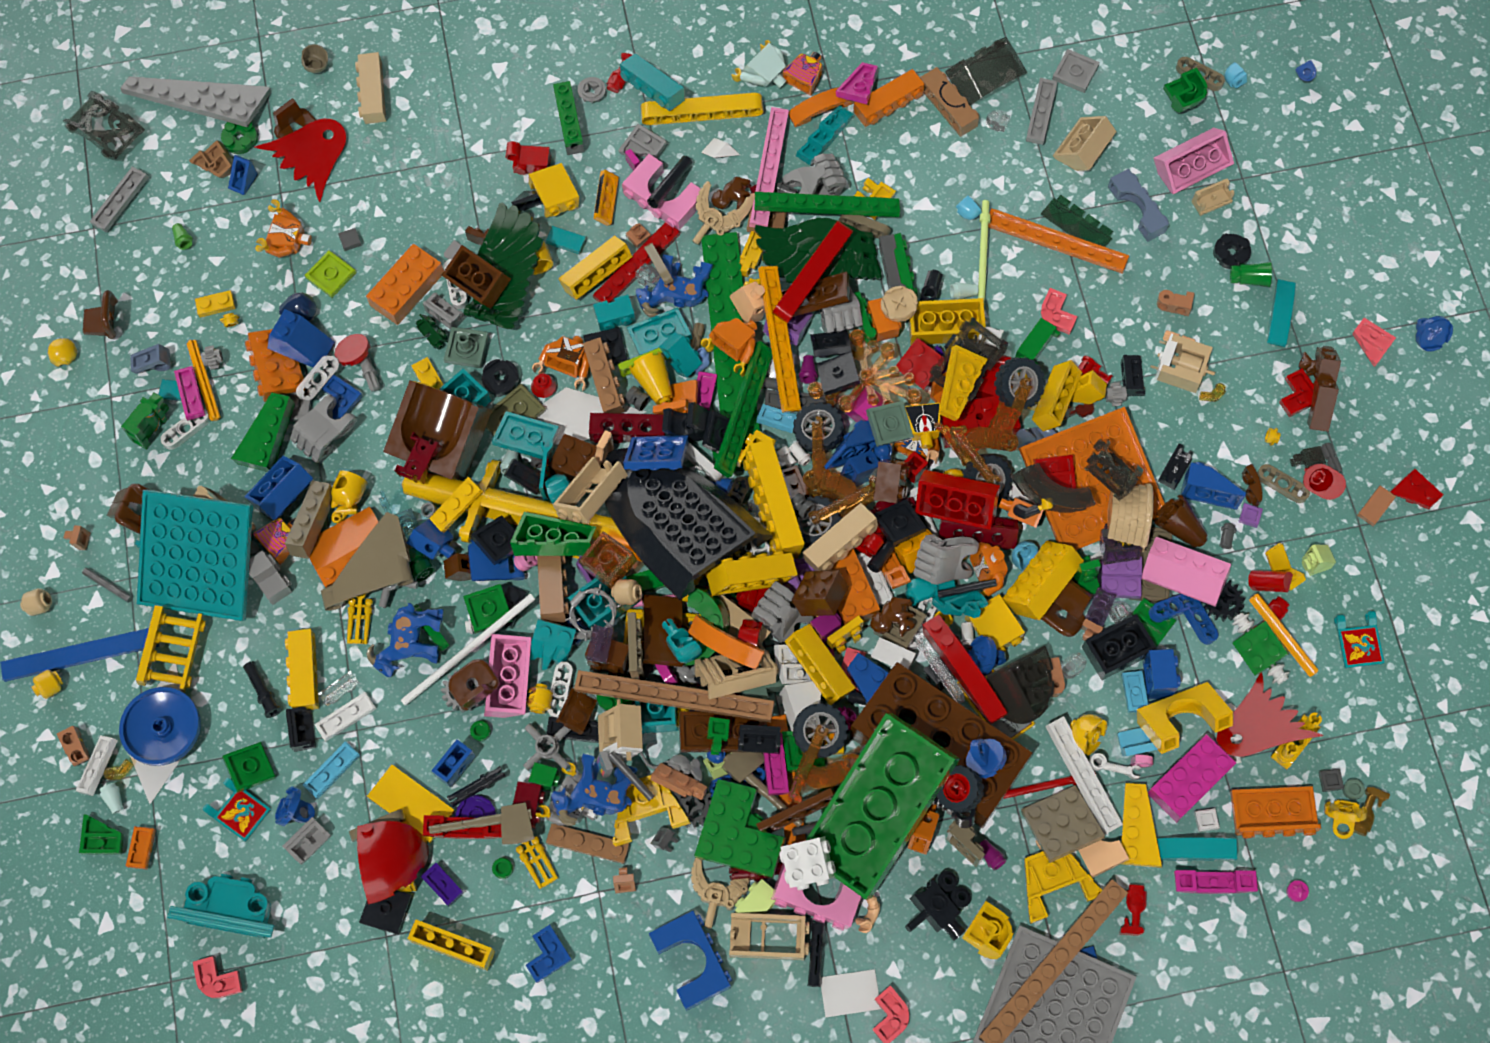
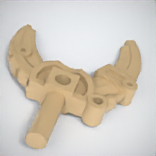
M707 181L698 192L699 195H697V203L695 204L698 211L697 214L699 215L698 220L703 222V226L692 242L698 245L709 228L718 235H723L732 228H738L741 221L752 208L755 193H751L749 197H746L739 209H734L727 213L728 215L722 216L719 210L709 208L708 195L711 184Z
M695 858L691 870V882L694 891L701 897V901L709 904L704 927L711 929L717 906L726 907L729 911L733 910L739 898L748 893L747 885L750 880L748 878L732 880L727 887L714 882L708 884L703 875L702 860Z

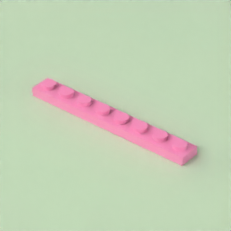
M771 107L755 192H774L789 112L787 109ZM753 202L749 227L754 228L755 225L768 227L770 211H755Z

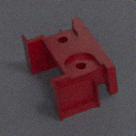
M413 431L410 438L415 445L404 467L397 464L394 472L399 477H405L415 483L419 481L424 485L428 474L429 462L441 451L442 446L431 439L426 441L419 438Z

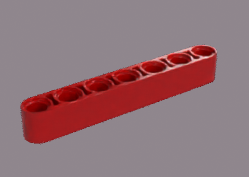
M840 221L835 223L772 312L774 315L787 324L847 242L853 230Z

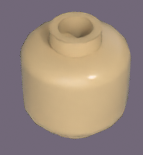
M620 579L612 587L611 595L617 604L634 605L641 599L642 588L636 580Z
M37 588L23 594L20 606L28 615L36 616L50 609L52 598L47 591Z

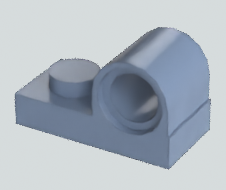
M160 344L130 355L131 372L135 374L150 368L156 371H167L171 368L170 350Z

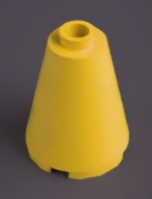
M657 352L658 355L648 353L636 359L634 366L631 367L630 365L629 370L655 404L660 405L662 402L670 403L673 395L665 357L661 352Z

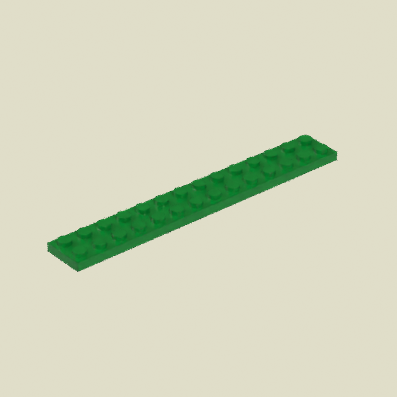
M737 232L724 233L723 235H704L701 239L703 261L713 266L709 278L706 280V289L709 294L707 298L711 331L718 323L731 321L735 318L744 323L729 297L739 288L743 287ZM714 345L713 353L715 372L717 374L716 381L720 414L730 418L744 376H740L742 368L737 373L734 372V366L741 361L736 362ZM757 403L746 433L742 450H744L747 446V444H745V441L749 434L751 433L753 435L756 430L760 431L759 423H757ZM743 463L740 468L736 466L734 472L745 471Z

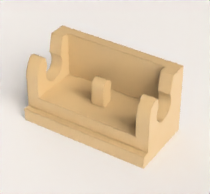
M1228 179L1195 192L1192 203L1200 216L1233 202L1234 190L1229 191L1228 186L1230 182Z

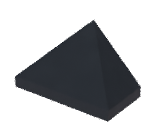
M536 190L523 191L511 202L521 212L543 204Z

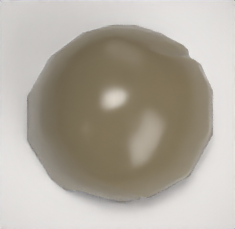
M317 44L308 45L302 50V66L311 73L322 72L328 64L327 51Z

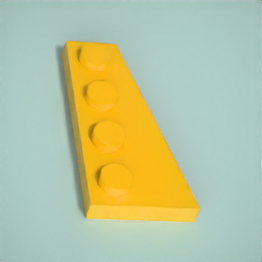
M954 345L951 348L938 414L954 421L959 419L968 401L967 398L974 388V383L980 376L983 365L988 360L987 358L958 345Z
M1125 783L1121 844L1129 860L1121 865L1162 868L1146 784Z

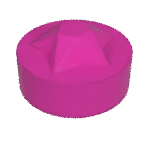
M1297 880L1287 886L1286 893L1290 900L1302 902L1308 897L1309 889L1304 882Z

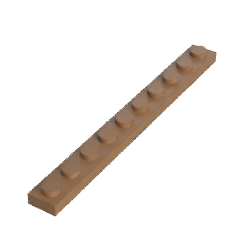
M578 670L574 687L576 692L771 722L775 704L772 700L733 694L709 699L708 690Z
M1113 879L1107 884L979 1036L984 1043H1003L1125 898L1128 894L1127 891Z

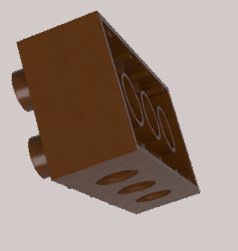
M898 662L893 666L851 725L850 738L864 746L886 713H893L899 718L903 716L909 717L914 721V724L911 726L930 739L944 740L948 745L945 749L960 758L957 766L967 767L966 758L972 740L994 739L1000 742L1006 751L1007 758L1003 768H999L996 771L997 774L989 778H982L984 794L981 802L975 808L974 822L981 828L985 827L1032 755L1031 751ZM967 812L961 813L965 817L970 816Z

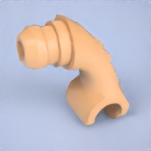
M874 895L872 898L867 899L868 911L865 917L856 918L855 920L856 924L860 925L858 928L860 932H870L878 917L880 903Z

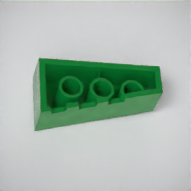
M271 393L231 459L237 465L268 472L277 462L295 402L289 396Z
M524 512L510 544L514 556H593L600 539L596 526Z

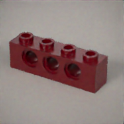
M590 413V441L598 443L606 427H613L608 432L612 434L613 443L617 444L630 442L632 437L666 436V433L662 431L663 414ZM626 427L632 428L629 432L623 431ZM644 428L651 429L649 432L642 431V429Z
M995 518L992 528L989 530L940 519L938 538L944 540L954 537H970L978 543L984 542L992 547L998 546L1004 550L1014 549L1019 530L1018 520Z

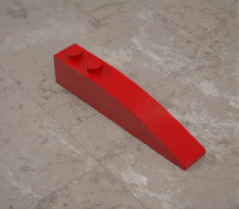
M938 614L922 624L925 638L987 721L993 724L1007 715V711L941 616Z

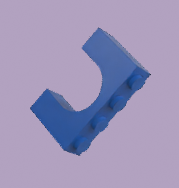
M694 911L649 933L659 955L677 945L690 943L698 946L706 956V967L702 975L676 990L686 1011L730 989L729 983L732 982L728 971H723L720 966L723 961L718 951L714 953L710 946L714 943L709 933L704 934L702 929L704 923L699 914L695 915Z

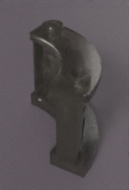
M91 91L87 95L89 99L70 119L65 118L63 120L66 124L65 128L72 134H79L101 150V154L108 160H116L145 129L128 113L125 115L124 112L118 111L119 106L109 99L105 100L101 94ZM110 113L108 124L112 130L92 129V117L99 118ZM116 120L120 121L118 124H116L118 128H115L113 125L114 121ZM133 132V134L126 141H124L122 136ZM114 137H118L122 145L114 152L108 147V143L112 142L116 147L117 144Z
M973 317L961 324L959 327L961 331L948 346L939 362L934 364L929 371L931 374L929 381L931 383L934 381L944 388L946 377L941 373L943 370L947 371L948 365L946 363L950 358L951 348L954 345H959L962 341L964 345L960 347L969 351L975 350L974 353L978 355L982 351L980 356L983 355L988 360L983 365L982 372L974 383V388L967 398L968 401L965 407L976 396L984 381L982 377L985 376L987 369L991 371L998 360L1005 354L1008 342L1004 339H999L975 321ZM971 329L976 330L982 335L979 343H976V334L972 339L968 338V333ZM988 339L990 342L996 345V347L984 344L985 340Z
M1109 438L1099 439L1093 445L1095 450L1086 460L1088 464L1084 469L1089 471L1113 492V496L1116 499L1121 500L1128 495L1139 480L1137 477L1142 475L1143 469L1138 464L1129 467L1122 459L1118 458L1108 448L1111 443ZM1098 463L1103 465L1101 469L1097 466Z
M1039 463L1022 468L1018 472L1011 474V478L1023 496L1032 501L1033 504L1042 505L1041 499L1053 504V507L1047 509V511L1074 513L1095 505L1089 487L1073 489L1061 486L1044 473Z

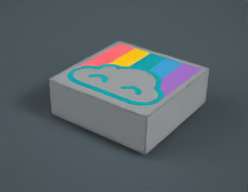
M607 750L600 752L597 758L603 778L610 777L613 770L612 762L607 757L609 755Z

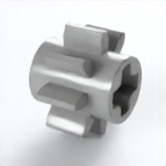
M214 345L205 347L204 352L201 353L203 365L210 366V370L219 368L220 363L223 362L221 350L215 349Z
M1120 382L1111 383V386L1106 388V402L1112 403V406H1121V403L1127 399L1126 387H1122Z

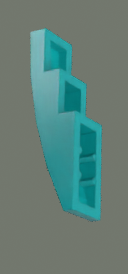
M838 106L820 122L819 128L808 137L807 143L797 151L796 157L811 165L815 160L814 157L822 154L853 118L854 114L844 107Z
M1277 279L1272 312L1269 318L1268 344L1282 347L1287 345L1295 297V282Z
M1157 838L1161 860L1188 862L1192 860H1237V839Z

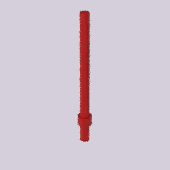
M1070 774L1069 777L1010 789L1004 799L1070 784L1075 786L1077 784Z

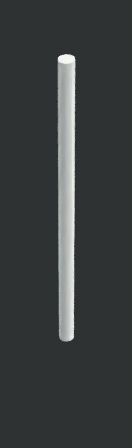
M530 593L403 697L401 699L402 703L405 706L532 603L535 600L534 596Z

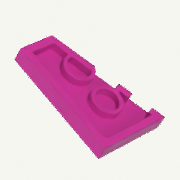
M862 62L836 90V97L867 104L878 73V66Z

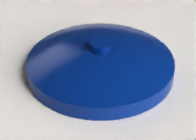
M157 687L146 690L136 696L122 714L119 725L121 743L130 756L143 764L164 766L174 763L184 757L196 743L201 727L200 714L195 703L185 693L177 689Z

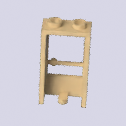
M592 457L553 503L558 517L563 520L589 524V520H591L617 488L621 480L628 476L622 464L617 461L612 466L609 461H605L603 463L605 469H603L596 458ZM592 484H598L594 490L589 489ZM586 492L591 493L580 507L575 506Z
M759 644L758 648L765 651L760 662L762 668L738 673V669L735 668L745 665L723 655H718L701 661L696 659L694 675L695 677H700L702 687L708 684V698L713 699L776 683V674L779 672L778 666L770 658L769 652L764 649L762 644ZM731 669L734 675L725 677L722 671Z
M731 913L730 958L804 961V955H808L809 943L805 942V934H809V922H805L806 916ZM751 922H762L760 926L762 930L761 952L750 951ZM765 923L797 924L796 953L764 952L765 930L767 928Z

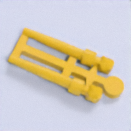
M366 594L356 597L358 604H356L354 598L348 600L347 644L368 643L373 600L367 598L365 600L366 605L362 604ZM362 608H365V609H364V614H365V615H361V614H362ZM353 619H356L355 639L351 640ZM361 619H365L364 640L359 639Z
M535 836L531 840L533 846H530L529 841L521 843L527 849L524 851V848L519 845L516 847V852L520 854L519 858L524 862L538 888L541 889L553 883L558 877L544 851L543 845L540 844L539 838ZM535 848L540 855L536 856L533 849ZM528 852L530 853V855H531V857H532L533 859L528 860V859H529V857H528V855H527ZM541 858L543 859L545 865L547 866L548 870L553 876L550 879H548L540 862L538 861ZM534 862L545 880L543 883H540L531 865Z

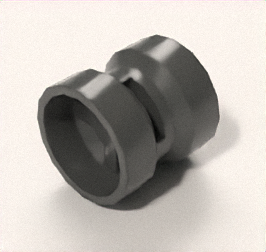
M633 386L629 389L624 399L626 403L633 404L635 409L642 411L649 403L650 396L640 392L639 388Z
M801 493L796 494L791 500L794 512H797L803 520L810 517L815 510L816 505L812 501H807Z

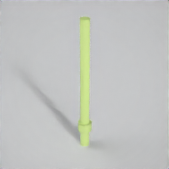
M988 200L982 201V213L979 219L981 223L978 298H983L984 304L988 223H990L991 218Z

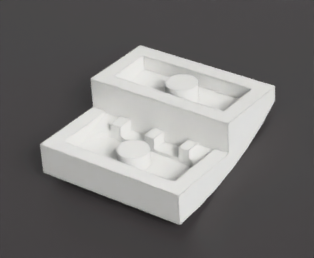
M774 645L775 661L782 684L812 681L787 645Z

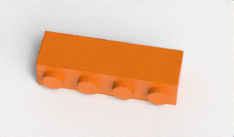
M911 69L871 92L867 104L854 102L853 112L865 127L874 125L884 116H889L896 109L905 107L913 99L920 98L924 93L925 84L916 72Z

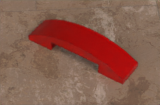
M424 815L422 835L449 839L502 838L501 824L430 834L429 826L474 818Z

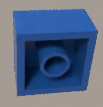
M1173 649L1149 650L1144 658L1143 669L1147 700L1165 699L1174 695L1178 687H1180V675L1176 673L1178 658L1177 655H1174Z

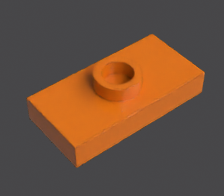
M134 826L126 867L148 870L156 829Z

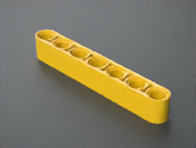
M760 93L685 98V101L671 111L661 107L656 101H648L641 104V118L644 125L756 117L763 114V102Z

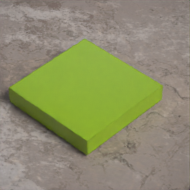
M328 250L304 276L312 284L333 298L357 272Z

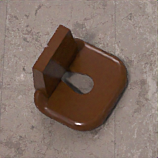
M292 98L273 112L276 124L274 134L279 139L294 132L290 126L293 122L304 127L316 119L307 109L300 108Z
M104 291L102 307L84 309V335L107 336L109 339L116 337V332L113 329L114 309L118 299L112 291Z
M131 484L128 488L118 491L106 516L115 518L118 524L140 534L141 515L134 513L128 506L130 502L142 505L143 490L150 489L140 484Z
M1070 580L1041 620L1066 637H1073L1082 629V624L1085 620L1083 613L1093 595ZM1061 610L1067 611L1066 619L1059 618L1056 612Z
M475 659L450 677L448 687L461 709L468 711L499 687V679L487 662ZM470 678H475L479 685L473 691L467 687V681Z

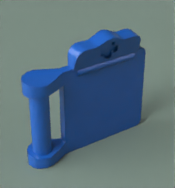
M471 539V544L468 545V555L472 581H518L525 579V573L517 569L515 564V572H509L508 557L493 565Z

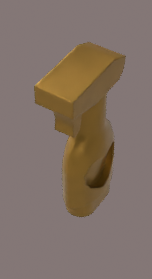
M1367 787L1365 789L1367 799L1364 807L1367 810V817L1363 821L1355 822L1354 833L1366 836L1367 832L1371 831L1374 822L1372 807L1375 799H1378L1377 807L1380 808L1383 801L1389 799V793L1375 787Z

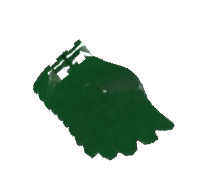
M503 202L499 203L493 222L477 255L507 275L511 280L491 309L473 298L472 302L465 306L464 316H473L475 319L483 322L489 321L491 324L503 329L512 330L515 328L513 323L519 321L518 316L524 312L522 310L525 305L523 299L528 294L524 289L528 288L531 284L528 279L534 274L535 270L532 266L539 260L537 252L542 247L544 240L538 237L540 225L532 222L533 217L530 213H521L519 208L514 205L508 209Z
M814 218L786 228L755 225L754 230L761 237L756 239V245L765 252L762 255V261L767 266H777L779 277L785 278L786 283H793L837 220ZM841 222L853 230V232L820 279L847 272L851 278L859 277L860 279L868 278L870 280L876 278V280H880L881 269L878 260H876V245L873 244L874 234L872 232L859 231Z

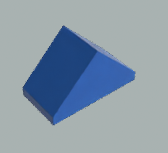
M234 155L228 189L242 195L246 194L258 175L252 161Z

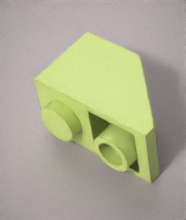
M1312 545L1302 558V566L1305 571H1308L1310 576L1329 570L1336 563L1328 545Z
M763 879L759 883L755 881L748 889L750 893L747 897H741L735 904V913L767 914L775 905V900L771 899L774 889Z

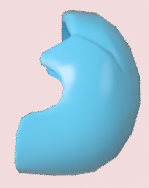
M1031 541L1020 542L1012 552L1013 564L1023 572L1030 560L1037 554L1038 546Z

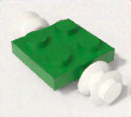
M1241 613L1233 618L1235 622L1232 625H1238L1239 629L1237 632L1245 634L1232 642V644L1254 676L1269 668L1267 676H1273V684L1277 682L1280 685L1288 680L1287 675L1290 672H1284L1283 667L1285 665H1277L1276 662L1289 655V653L1269 624L1264 621L1252 629L1254 621L1249 622L1247 619L1249 614L1244 615V613Z

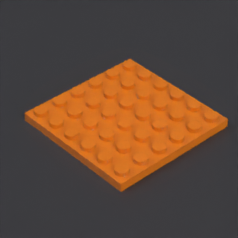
M1125 407L1019 448L1040 502L1043 498H1052L1053 507L1044 510L1056 542L1073 546L1075 550L1105 539L1102 530L1108 529L1106 525L1107 508L1112 487L1152 484V520L1159 517L1157 512L1165 504ZM1073 455L1076 492H1071L1035 478L1033 459Z

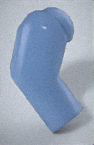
M705 348L697 350L700 355L699 359L702 362L693 372L697 376L699 371L702 372L710 364V354Z

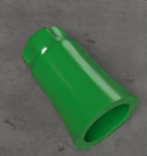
M1271 262L1240 264V266H1231L1230 283L1258 285L1269 288L1271 286Z

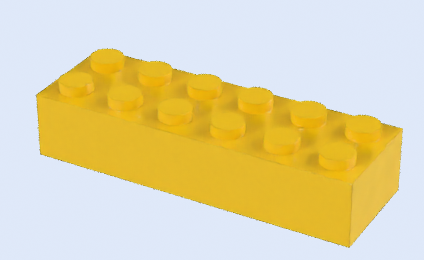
M767 440L752 443L749 445L748 451H746L743 467L749 474L748 483L754 491V503L758 505L760 510L758 513L760 522H764L765 529L773 536L769 539L770 555L775 552L784 551V554L792 553L793 559H798L803 549L804 541L773 441Z

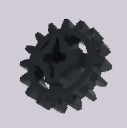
M1231 580L1227 584L1225 583L1216 607L1201 601V603L1206 604L1203 608L1209 610L1208 616L1213 614L1215 615V621L1221 617L1222 622H1225L1227 617L1231 621L1234 615L1237 616L1241 613L1239 610L1244 608V605L1241 603L1245 601V598L1240 597L1243 591H1237V584L1232 586ZM1235 605L1232 610L1228 611L1229 607Z

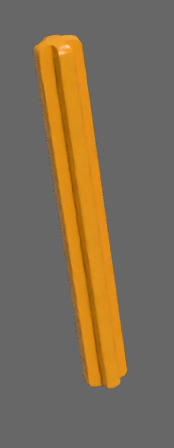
M189 340L187 348L209 419L211 421H218L221 417L206 368L201 359L197 340Z
M1259 594L1252 596L1249 599L1250 603L1269 624L1309 677L1315 675L1319 671L1266 602Z

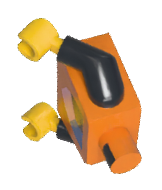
M1002 497L999 508L1008 511L1007 516L1036 528L1043 511L1053 507L1052 498L1041 499V505L1038 502L1031 504L1016 497L1014 501Z

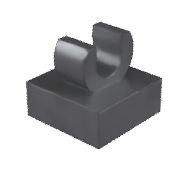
M661 827L650 844L655 848L671 852L672 849L668 847L669 841L677 843L678 840L673 837L675 834L673 831Z

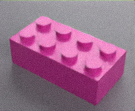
M1206 734L1149 790L1148 795L1177 823L1232 769L1236 762Z

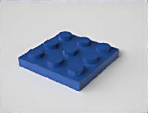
M688 435L632 437L623 462L624 469L637 471L640 469L658 470L660 468L675 470L682 468L689 443Z

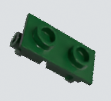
M420 314L419 316L422 320L419 319L416 322V328L424 337H427L430 333L431 335L427 338L429 343L435 349H442L443 343H448V334L442 328L437 327V322L433 317Z

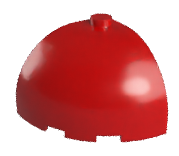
M381 821L357 826L359 869L368 904L393 896V892L402 886L406 888L417 878L418 871L425 867L429 848L424 836L414 827L396 821Z

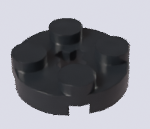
M1225 233L1217 240L1213 249V256L1219 261L1218 264L1226 269H1230L1231 266L1247 264L1251 256L1250 241L1237 234ZM1228 249H1234L1236 252L1232 255Z
M495 359L485 365L481 380L484 388L489 393L494 394L496 397H501L509 394L518 386L519 373L511 361ZM498 374L501 376L505 375L503 380H496Z

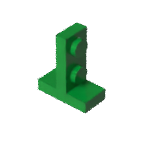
M1089 556L1082 557L1084 562L1079 564L1077 572L1074 574L1076 583L1093 596L1101 594L1102 591L1097 580L1101 567L1099 559L1091 561Z

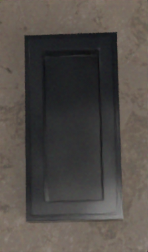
M512 459L503 476L531 493L538 494L541 475L518 460Z

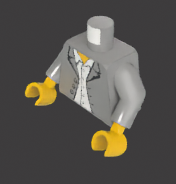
M567 762L571 767L569 771L562 768V772L570 775V777L566 776L557 791L561 792L565 788V795L568 797L582 776L571 762ZM552 801L549 806L539 805V807L543 808L544 813H536L537 817H546V820L558 826L565 825L556 814ZM585 807L568 814L570 817L577 818L576 823H580L584 816L592 821L597 817L593 810Z

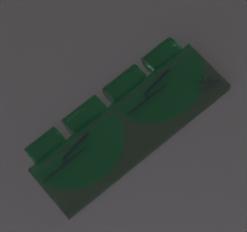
M1062 195L1057 199L1053 198L1041 212L1043 217L1071 236L1106 247L1112 240L1113 230L1104 224L1097 228L1101 223L1090 214L1084 219L1083 216L1086 212L1075 204L1069 208L1071 201Z

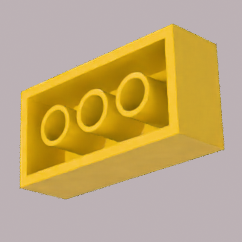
M983 298L918 301L916 313L912 318L908 319L910 345L917 338L925 344L947 343L953 334L959 335L969 342H977L979 335H986V331H984L986 324Z
M1046 541L1002 599L1014 614L1040 621L1077 572L1079 564H1082L1084 560L1073 546Z
M779 551L771 556L763 553L755 556L756 558L743 556L738 560H733V558L722 560L721 564L714 566L711 571L706 573L712 596L771 588L775 581L783 585L798 575L792 553L784 554V551Z

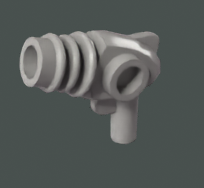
M670 666L678 679V684H686L691 687L697 684L694 681L695 666Z

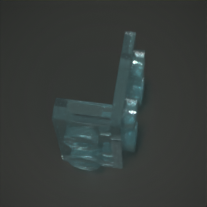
M384 490L380 491L382 497L378 499L384 512L394 514ZM412 508L394 514L399 517L400 525L405 535H411L413 529L419 526Z

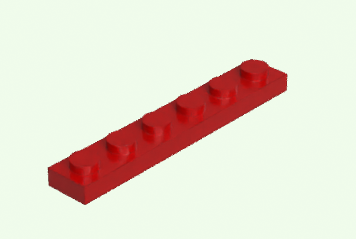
M664 223L632 255V258L626 261L593 294V298L598 302L606 300L608 303L614 302V298L619 297L653 263L644 247L652 243L660 256L680 236V231Z

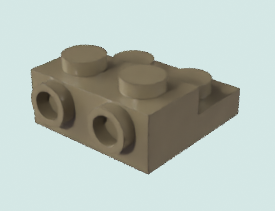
M909 606L907 607V612L913 613L914 617L908 619L912 620L915 626L912 630L906 632L903 637L900 636L899 624L892 623L891 629L885 634H878L874 631L873 633L908 649L925 622L927 615Z
M954 820L948 827L946 840L971 864L977 867L982 862L985 854L981 845L977 842H972L975 836L974 828L972 826L961 828Z

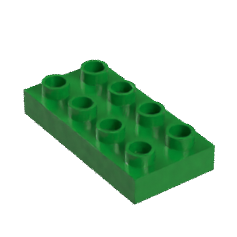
M886 713L806 841L825 836L831 848L829 853L830 860L835 864L836 872L834 873V878L865 900L872 898L960 758L893 713Z

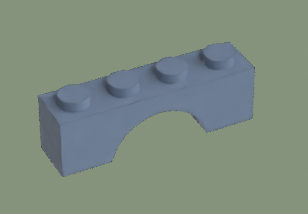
M1128 168L1111 177L1108 188L1117 201H1131L1140 208L1143 217L1139 222L1138 230L1146 241L1149 242L1166 233L1169 225L1167 217L1162 215L1157 203L1148 196L1146 188L1140 185L1137 176Z

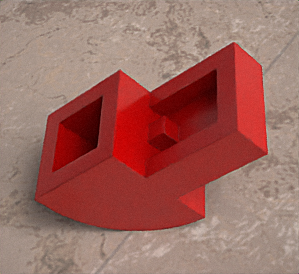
M743 619L738 639L744 643L749 642L759 647L763 622Z

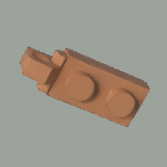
M660 763L651 774V781L684 797L689 795L702 800L706 795L707 787L663 763Z

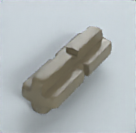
M695 323L692 339L690 340V346L696 351L700 347L704 332V324Z

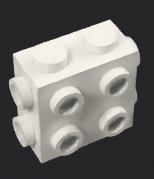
M825 836L780 847V859L786 869L784 873L785 881L789 884L790 888L797 887V890L810 888L809 884L816 882L817 886L828 884V879L835 877V864L830 860L829 853L831 848Z

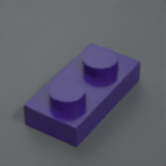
M437 863L432 865L421 876L448 907L464 893Z

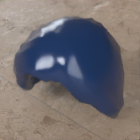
M303 292L294 293L279 306V314L281 315L284 309L310 321L316 314L317 306L312 296Z

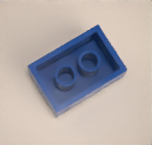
M283 455L244 498L259 512L275 520L283 514L289 504L297 499L299 493L310 485L313 477L299 463Z

